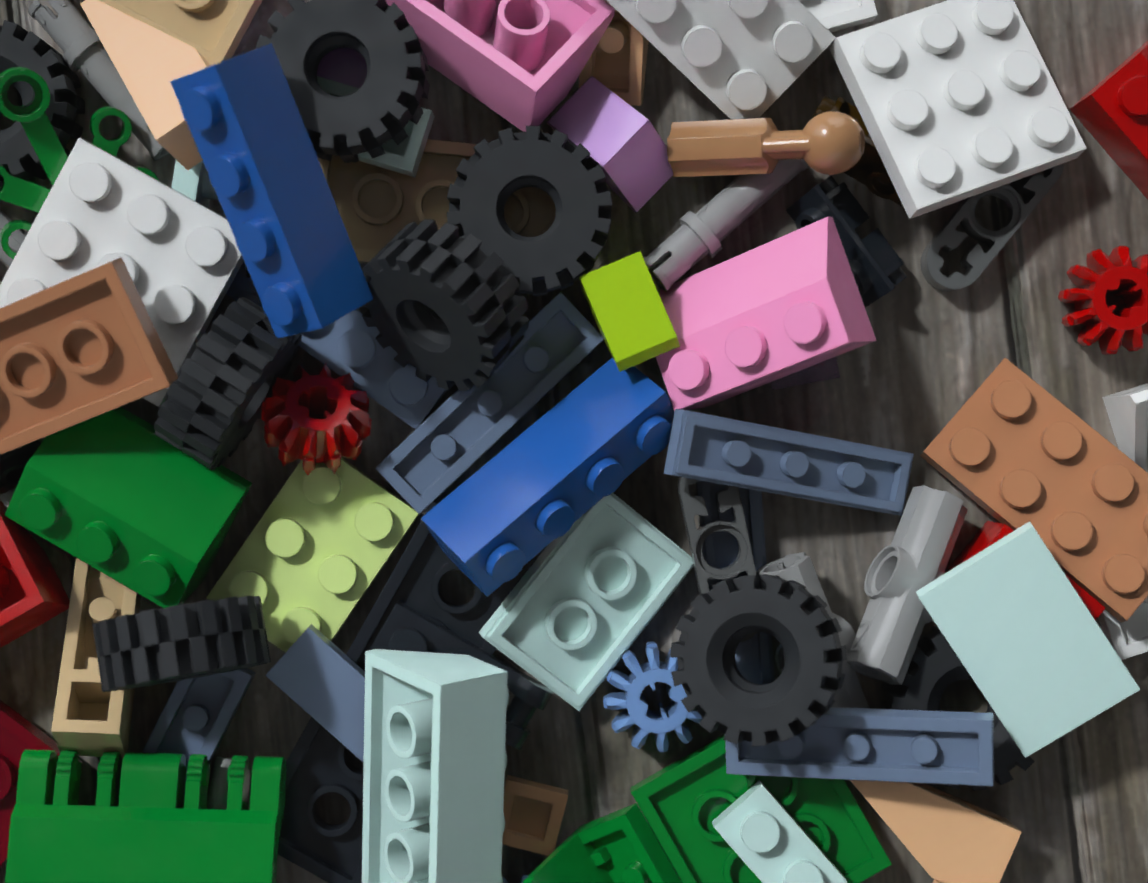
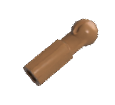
M835 111L816 115L806 124L803 130L779 131L771 118L672 122L670 135L667 138V156L673 171V177L771 174L779 160L804 159L815 171L822 174L835 175L846 172L856 165L865 148L864 132L858 122L845 113Z

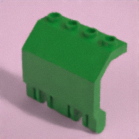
M25 749L19 763L16 804L10 819L5 883H276L278 840L285 805L286 759L285 757L255 756L252 767L250 810H248L250 787L249 757L233 755L227 773V809H206L210 779V766L206 754H191L186 773V757L184 754L126 752L122 761L119 752H104L97 769L96 804L78 805L81 776L79 752L62 750L60 756H58L55 750Z

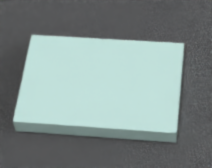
M612 493L603 497L575 521L567 533L560 538L554 539L544 549L478 633L491 645L580 711L607 677L608 672L622 658V654L630 648L694 567L692 557Z
M1030 521L916 591L918 598L1025 758L1141 690Z

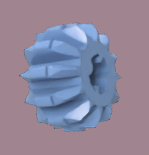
M652 641L647 642L645 648L648 662L640 664L636 655L631 650H627L622 654L625 665L631 671L629 676L618 670H610L608 672L607 681L614 687L624 691L609 693L603 696L604 708L610 710L625 709L615 716L611 722L612 729L616 733L623 732L636 724L631 737L633 747L640 749L645 744L650 732L655 733L657 750L659 752H666L669 747L667 732L675 730L678 738L684 744H687L693 737L689 728L684 723L685 719L687 718L699 723L703 717L696 710L688 713L681 702L682 699L687 697L682 684L674 687L671 672L677 671L678 658H670V649L665 662L659 661L658 646L656 642ZM655 682L666 683V690L672 701L666 708L659 702V710H649L646 697L641 692L648 685L655 691Z

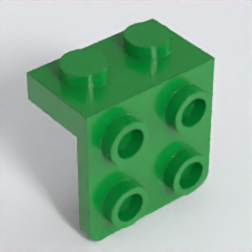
M635 803L579 826L523 883H681L640 808Z

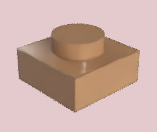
M507 775L504 786L503 813L505 816V830L502 836V844L549 856L555 850L568 799V790Z

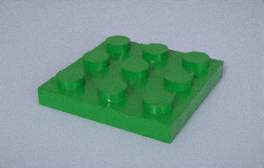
M725 734L630 787L631 794L682 883H762L712 825V821L759 780L844 875L847 883H860L892 865L844 779L726 774L725 740H723Z

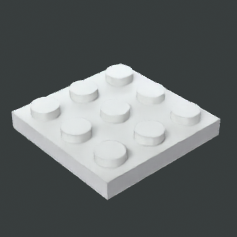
M947 0L836 37L830 47L831 54L909 219L1077 159L1087 149L1014 0Z
M78 138L0 284V308L122 257L172 366L179 377L182 372L179 369L186 358L190 359L196 350L197 342L206 332L244 262L227 218L92 143ZM169 387L143 398L160 407L168 398L166 393Z

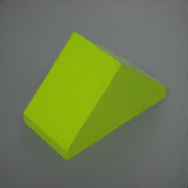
M641 251L579 277L584 299L619 372L680 347L677 335Z

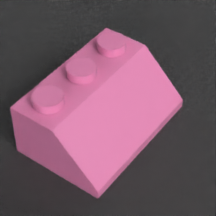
M386 0L389 6L395 3L405 14L409 25H412L428 65L523 132H526V126H539L568 95L615 13V8L603 0Z
M833 217L823 218L672 284L667 292L660 289V298L680 343V347L656 356L674 411L675 409L689 410L711 406L877 341Z

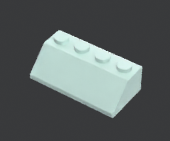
M385 649L365 651L362 883H503L501 870L502 836L505 830V816L503 813L504 772L507 767L505 737L506 708L509 703L507 671L464 654Z

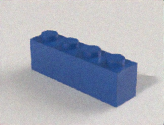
M272 43L170 81L182 115L191 131L208 172L209 180L218 196L235 237L236 245L242 254L275 336L281 338L322 329L372 301L373 296Z
M612 357L426 513L421 520L442 551L488 597L504 582L513 579L526 563L554 539L560 538L567 533L573 523L603 497L616 491L622 481L652 455L661 452L669 444L674 409L667 393L635 366L619 372Z

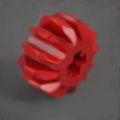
M1127 246L1113 248L1109 257L1101 249L1089 252L1086 261L1087 267L1075 265L1067 271L1069 279L1078 288L1065 289L1059 292L1058 299L1060 301L1074 304L1075 312L1066 314L1062 318L1061 323L1065 327L1082 323L1084 326L1078 335L1077 342L1085 347L1092 345L1099 339V347L1104 355L1117 354L1121 344L1129 352L1142 349L1144 347L1143 334L1148 335V254L1141 255L1132 261L1131 253ZM1118 289L1114 296H1123L1124 307L1122 310L1113 311L1116 305L1107 306L1106 293Z
M326 363L318 371V375H309L298 365L293 373V381L277 377L275 384L272 386V397L266 398L262 404V420L265 422L264 440L267 443V447L279 448L278 458L283 466L297 459L303 460L302 466L307 476L314 470L316 463L322 462L335 474L341 466V457L356 461L362 451L363 440H367V437L370 436L372 419L369 418L368 414L369 399L366 391L354 390V380H352L351 373L333 379Z

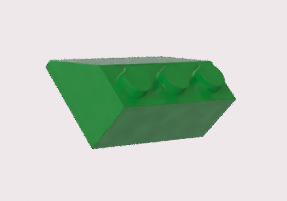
M121 406L46 436L26 464L4 516L162 608L183 604L205 580L252 483L222 465L216 467L215 470H210L155 435L156 430H154L152 424Z

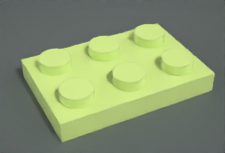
M342 457L341 466L335 474L322 462L316 463L314 470L307 476L303 470V460L300 461L206 597L208 600H220L229 597L260 596L267 640L285 653L311 624L331 642L333 641L420 515L406 501Z

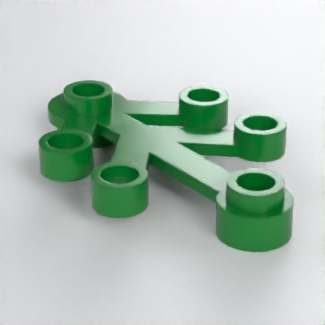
M9 68L0 74V111L10 120L21 123L53 186L68 157L45 113L50 103L48 85L39 74L29 68ZM16 81L29 83L33 90L31 101L24 106L12 104L7 96L8 88ZM108 106L98 109L90 119V131L93 136L92 144L116 157L119 147L129 140L132 133V124L129 117L115 107ZM109 115L118 116L122 122L121 133L113 139L102 137L99 131V123L104 117ZM0 164V174L3 177V184L0 188V200L39 213L51 189L9 175L5 167ZM133 166L159 181L156 174L147 167ZM22 219L8 222L1 230L0 243L4 252L10 258L14 259L18 251L13 250L9 246V236L18 229L29 231L32 226L31 222Z

